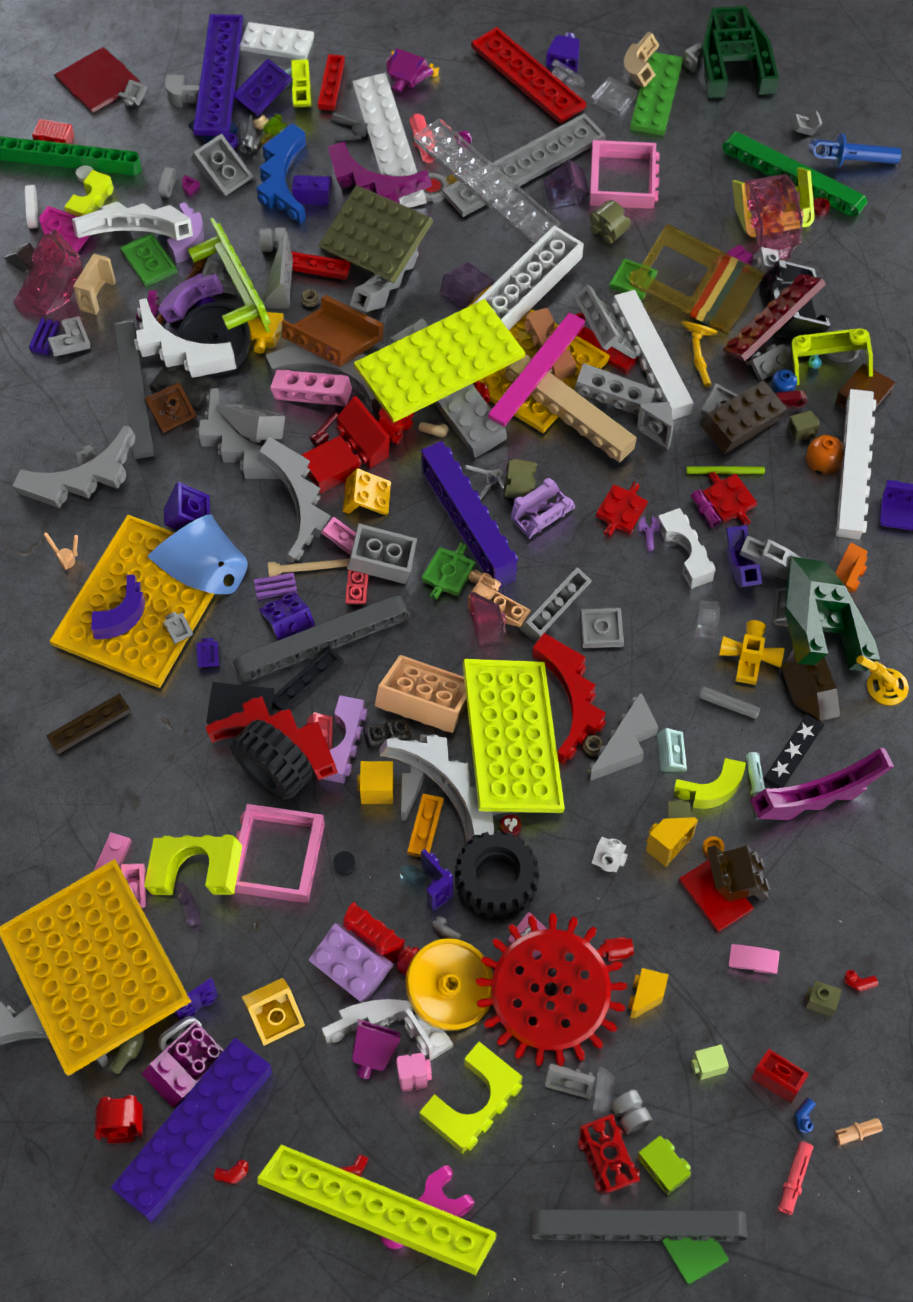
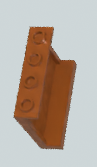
M328 295L321 297V308L298 322L291 324L285 320L282 321L283 338L338 367L343 366L383 340V323Z

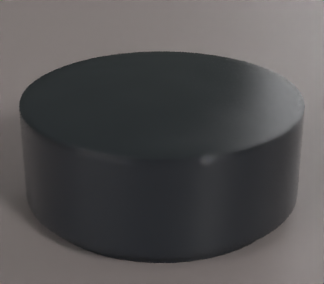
M347 851L336 854L333 860L335 870L340 874L351 873L355 868L354 856Z

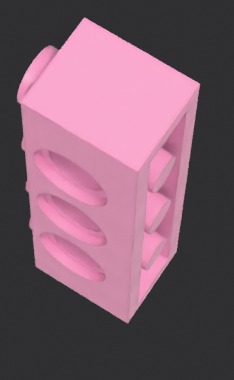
M276 370L270 387L275 400L339 406L347 405L352 391L349 376L290 370Z

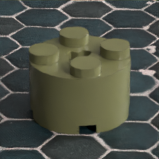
M609 200L608 202L605 201L590 214V230L595 235L599 234L602 236L605 243L610 245L631 227V221L629 217L626 218L624 216L625 210L617 202Z
M508 459L507 474L504 482V497L516 499L521 496L523 498L534 490V474L537 462Z

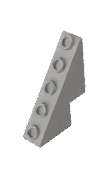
M639 694L637 698L633 697L628 706L630 710L627 714H622L618 722L619 727L617 730L613 729L608 737V744L600 748L597 755L599 757L596 763L592 762L587 770V773L590 774V781L642 762L644 752L639 742L657 736L658 725L642 694Z

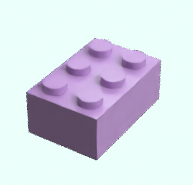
M334 923L309 958L311 963L360 1002L369 1001L394 966L392 962L383 955L378 954L373 947L354 932L345 929L343 924Z

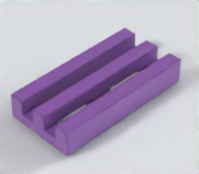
M294 573L254 579L257 600L297 593ZM272 589V591L260 592V591Z

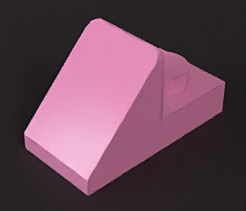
M144 863L121 864V870L141 908H145L146 888L144 883L146 869Z

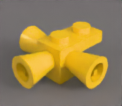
M750 620L746 623V634L742 643L725 636L722 637L719 656H740L735 679L737 682L756 685L761 660L781 668L785 648H764L765 638H763V634L766 630V624L761 621Z

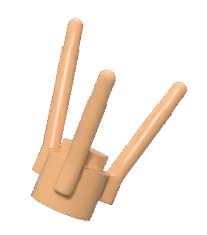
M45 532L44 536L55 552L61 567L64 570L73 567L75 557L78 556V536L74 535L72 550L67 548L58 550L48 533Z

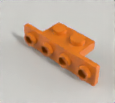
M853 543L848 545L835 572L849 593L856 591L860 583L857 579L859 576L862 577L866 571L867 566L864 564L868 558L866 557L867 550Z

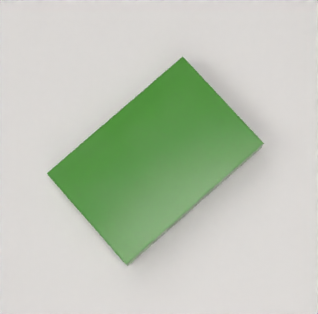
M152 233L120 247V252L145 288L178 273L176 266Z

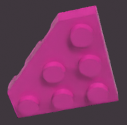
M47 206L39 217V221L52 259L69 266L90 235L77 238L74 233L72 219L78 216Z

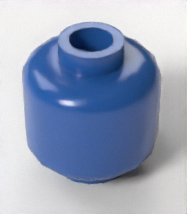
M787 369L777 371L772 379L771 390L774 393L795 391L797 376Z

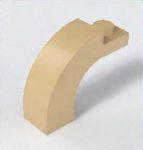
M647 32L638 44L632 43L624 57L625 69L633 82L641 87H645L655 76L650 64L646 61L660 45L651 32Z

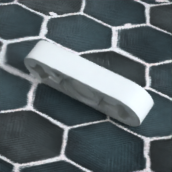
M25 185L28 229L38 228L35 185Z

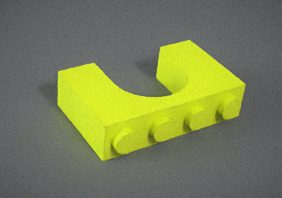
M228 834L222 837L211 835L193 837L184 835L175 838L172 836L154 838L144 887L152 895H173L177 872L181 864L191 856L204 854L209 857L205 886L213 895H234L242 845L235 836Z
M480 1042L465 1057L464 1066L488 1086L490 1099L487 1105L477 1113L461 1114L453 1110L434 1094L419 1112L422 1121L462 1154L467 1149L469 1151L473 1149L478 1142L477 1136L482 1131L485 1133L493 1124L491 1119L496 1113L500 1115L507 1107L508 1103L506 1101L510 1096L515 1097L523 1087L521 1085L522 1076Z

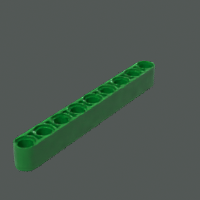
M732 132L722 144L724 152L792 187L798 186L797 168L810 170L813 198H824L829 201L831 207L851 217L858 216L867 205V198L863 194L739 132Z
M0 136L1 161L78 169L81 166L87 165L92 167L94 171L124 175H138L142 171L140 156L135 151Z

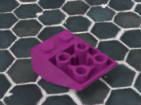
M195 1021L152 1061L141 1075L174 1107L192 1090L224 1050Z

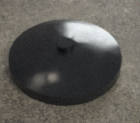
M221 302L203 304L192 310L182 321L177 334L179 338L201 344L231 342L236 368L248 355L252 341L248 322L232 329H227L222 316L236 310V308ZM233 370L208 374L205 376H220L227 374Z

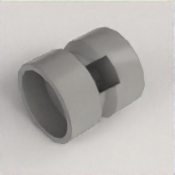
M286 227L275 228L274 231L271 228H260L261 252H272L273 249L278 251L283 233L286 232Z
M632 1090L619 1096L610 1104L616 1117L622 1118L620 1124L626 1135L641 1130L653 1120L647 1108L641 1107L643 1101L637 1090Z

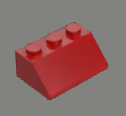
M353 397L338 415L336 430L340 436L345 437L352 450L358 453L363 464L366 463L369 468H372L389 458L390 436L358 397Z

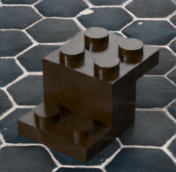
M748 845L723 852L716 846L707 848L715 888L729 902L755 895L760 901L769 899L767 891H770V885L763 874L765 864L762 857H758L756 851H753Z

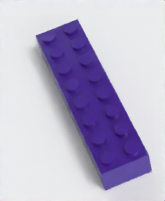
M443 441L421 449L422 473L482 571L489 573L492 578L500 581L501 586L499 588L515 582L516 572H518L517 554L514 550H510L507 538L500 534L497 522L495 520L492 521L488 508L480 502L478 492L476 490L473 491L468 476H464L460 463L458 461L455 462L451 449L446 447Z
M234 1038L111 1186L113 1192L151 1223L273 1073L271 1064L237 1038Z

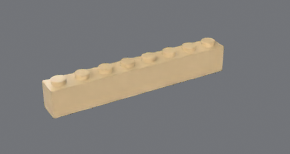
M525 354V358L506 366L504 375L510 382H514L532 359ZM549 371L530 394L538 403H542L551 413L559 416L567 425H571L580 435L588 438L596 447H600L609 457L616 459L618 462H621L635 449L637 437Z

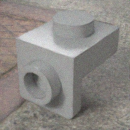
M129 80L125 92H120L119 96L126 105L132 106L134 104L140 106L147 87L144 84Z
M814 111L810 118L798 114L792 117L794 129L798 133L813 136L822 125L819 112Z

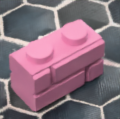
M423 1053L412 1054L411 1057L409 1055L398 1056L397 1069L400 1090L408 1092L413 1091V1088L416 1090L427 1089L428 1081L432 1080L430 1059L425 1060Z

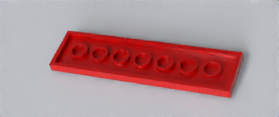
M498 27L471 42V48L560 124L586 108L587 102Z

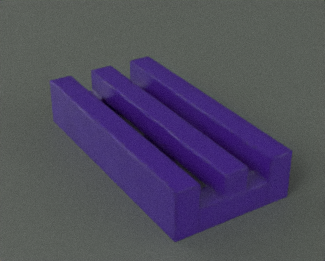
M41 318L29 345L30 351L43 354L49 353L51 348L48 339L44 348L42 346L47 338L50 327H52L48 338L57 335L60 328L59 321L55 320L53 322L51 319L46 321L45 318Z

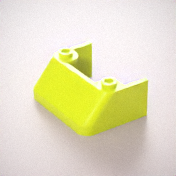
M797 168L798 186L792 187L787 191L786 203L754 210L751 199L746 197L745 183L733 180L735 210L744 232L751 237H757L810 226L815 217L810 170Z
M858 328L795 337L791 342V355L794 373L797 376V385H800L798 357L864 349L869 377L873 376V353L869 332Z

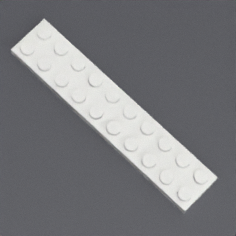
M386 72L354 80L353 86L364 122L368 123L367 132L380 174L407 176L418 173ZM420 190L400 197L399 201L401 205L410 208L425 204L426 197L424 191Z

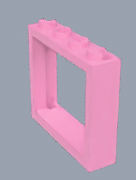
M593 140L590 206H600L605 201L613 200L624 208L654 209V203L658 202L659 191H655V188H658L659 177H656L659 174V164H656L659 161V152H656V143ZM599 157L649 159V193L598 191Z
M247 804L245 812L240 816L241 831L236 833V839L241 843L242 851L234 893L308 903L325 825L324 815ZM254 819L312 828L299 890L240 881Z

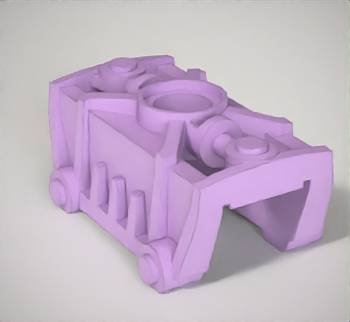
M548 478L544 480L543 485L523 498L520 496L515 499L511 520L530 539L535 533H540L543 528L558 518L564 517L570 510H574L575 504L569 497H566L559 491L557 484L553 480ZM556 494L559 496L556 499V503L553 504L551 502L547 505L548 499ZM541 510L546 511L540 516L537 514ZM522 516H530L529 521L523 520L519 522L518 519Z

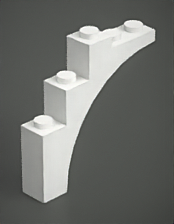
M114 202L101 206L102 210L72 219L74 233L77 238L103 232L128 230L159 233L176 241L193 236L191 218L171 205L153 210L144 203L126 208L121 203Z
M147 298L139 300L140 308H137L142 322L139 323L141 330L136 331L137 339H134L136 350L141 351L142 357L160 354L161 361L165 360L167 367L184 364L186 371H190L192 378L237 369L231 342L201 344L179 338L164 329L156 321L151 313Z

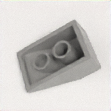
M222 134L193 152L191 161L200 173L225 197L254 178Z
M217 404L216 409L242 436L248 437L251 442L260 443L261 440L267 441L269 436L273 439H282L285 422V416L245 404Z

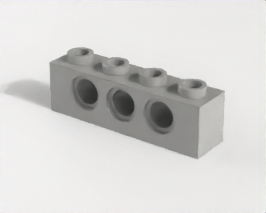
M583 363L574 391L581 396H588L596 399L598 402L610 404L617 409H623L639 416L640 406L651 403L655 389Z
M577 567L519 629L535 642L592 580Z

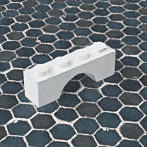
M680 508L659 515L657 522L660 525V533L665 542L678 543L689 553L690 557L684 562L682 573L690 588L712 582L716 572L714 563L707 558L706 549L703 545H700L696 531L691 529L687 515L683 514Z

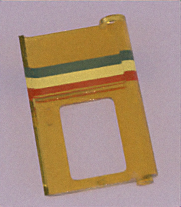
M667 223L642 266L637 271H632L629 280L631 281V286L729 335L760 284L764 272ZM663 247H669L708 268L692 296H687L648 276V271Z

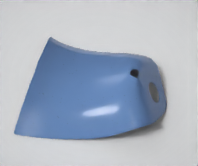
M212 514L200 517L184 526L163 541L147 556L157 566L181 583L213 594L234 593L239 587L248 565L246 557L222 531ZM219 562H224L223 566H218ZM227 574H232L234 577V583L231 586L224 584V577Z

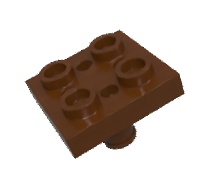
M180 383L145 398V402L162 434L197 418Z

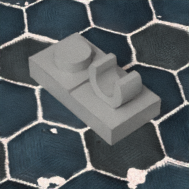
M550 1063L545 1087L590 1099L595 1077H593L592 1072L586 1075L580 1073V1069L573 1071L572 1069Z

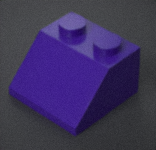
M294 175L292 184L293 197L300 204L329 205L332 176Z

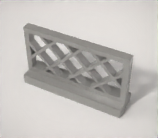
M586 285L574 298L600 345L605 350L612 346L635 359L638 355L608 304L598 299L592 287Z

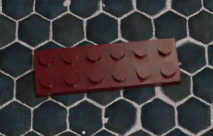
M806 274L797 276L794 282L789 287L783 289L775 300L769 302L767 307L761 313H758L750 324L744 326L735 338L728 341L727 345L723 348L725 354L746 361L826 285L824 280Z

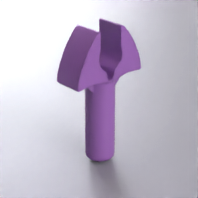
M644 516L639 523L638 532H645L646 549L653 551L654 531H660V525L652 516V525L648 527Z

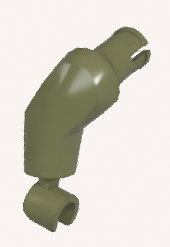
M140 1032L119 1045L118 1053L108 1063V1067L113 1072L119 1074L130 1059L138 1056L145 1039L144 1032Z

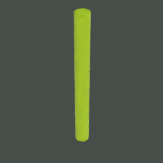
M687 466L686 474H710L712 472H716V474H765V466Z

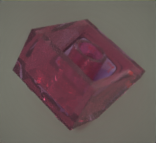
M470 592V616L479 648L503 643V635L506 634L505 624H507L505 613H501L498 604L476 592Z

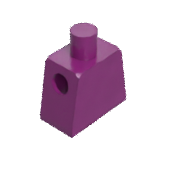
M358 1019L352 1050V1061L359 1064L356 1075L369 1079L372 1069L383 1071L400 1042V1032Z

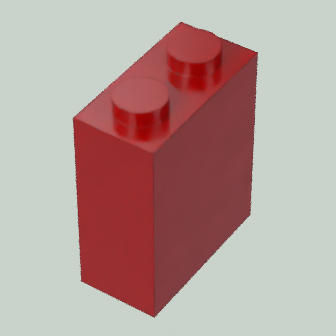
M341 436L301 455L310 461L308 466L310 471L307 476L314 485L321 488L320 494L345 482L346 478L357 468L360 469V465H362L359 456L353 454L349 442L344 441Z

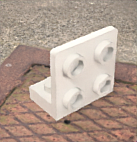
M410 1008L405 1009V1018L403 1020L406 1025L404 1028L410 1038L415 1037L418 1043L416 1045L418 1051L426 1055L430 1061L453 1047V1043L444 1030L429 1025L417 1014L413 1015Z

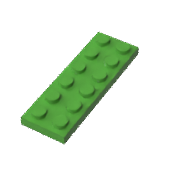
M654 52L647 62L650 64L655 76L645 87H640L630 130L664 136L683 57Z

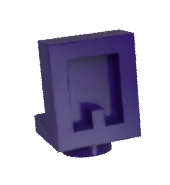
M202 638L201 642L196 643L198 668L219 666V642L214 641V638Z

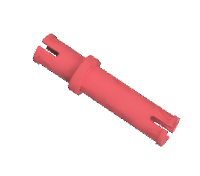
M799 1142L788 1180L783 1185L784 1192L778 1210L785 1214H793L798 1195H801L802 1181L814 1148L806 1142Z

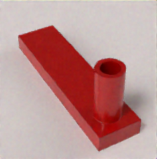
M577 313L575 315L585 320L586 322V318L583 313ZM585 325L577 334L581 339L609 354L610 358L607 363L624 374H627L637 363V357L633 359L612 346L608 350L603 349L594 332L585 327Z

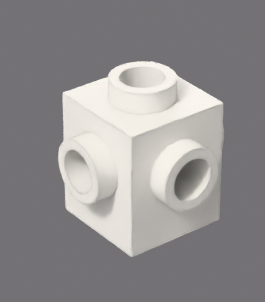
M601 837L592 864L600 866L601 869L607 872H617L620 866L624 867L628 856V854L624 853L626 845H623L617 839Z

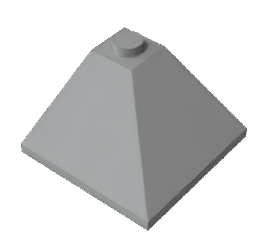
M286 232L283 233L266 283V290L262 292V300L266 302L267 308L289 309L293 257L288 233Z

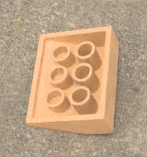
M399 655L378 686L375 706L405 718L419 721L422 724L439 728L442 731L453 733L467 706L464 677Z

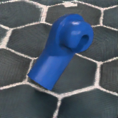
M806 1098L794 1114L797 1128L802 1133L811 1132L814 1127L809 1118V1113L816 1104L810 1098Z

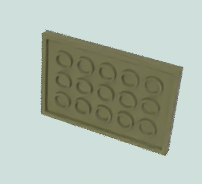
M356 185L318 247L394 284L434 220L427 215Z

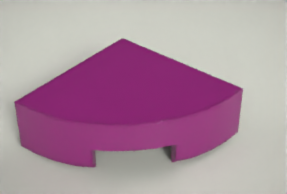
M184 175L182 178V189L190 197L200 184L199 181Z

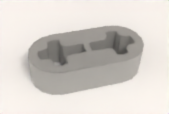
M166 167L164 169L158 187V195L160 197H170L176 180L175 168Z

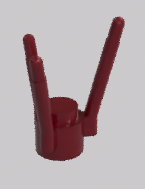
M336 411L309 437L315 447L328 442L329 435L325 430L338 416Z

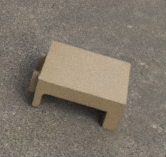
M93 254L73 285L79 309L97 315L100 310L96 296L104 283L115 285L116 283L111 260L105 256Z

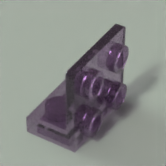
M466 262L443 275L440 293L461 309H465L473 302L474 296L493 285L494 280L469 262Z

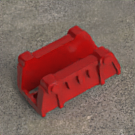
M356 902L349 906L343 919V927L354 932L373 947L378 954L383 955L393 964L396 963V957L403 950L405 940L395 935V931L388 929L383 922L374 919L368 910H362L358 907Z
M613 1114L587 1123L579 1129L578 1148L584 1151L595 1178L594 1188L598 1193L601 1192V1194H608L633 1183L640 1182V1171L631 1162L624 1141L621 1138L623 1130L619 1125H616ZM606 1121H608L609 1133L612 1137V1141L610 1136L605 1135L604 1132ZM592 1127L596 1133L600 1134L601 1138L598 1139L600 1144L592 1140L587 1128ZM613 1147L617 1151V1156L614 1159H607L603 1153L605 1148ZM621 1163H623L627 1176L620 1171V1168H622ZM608 1165L610 1170L616 1173V1186L611 1187L606 1175Z

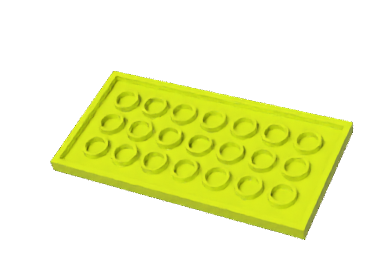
M483 299L355 361L354 368L394 423L525 358V351L488 302Z
M464 659L462 664L479 811L563 813L565 807L545 662Z

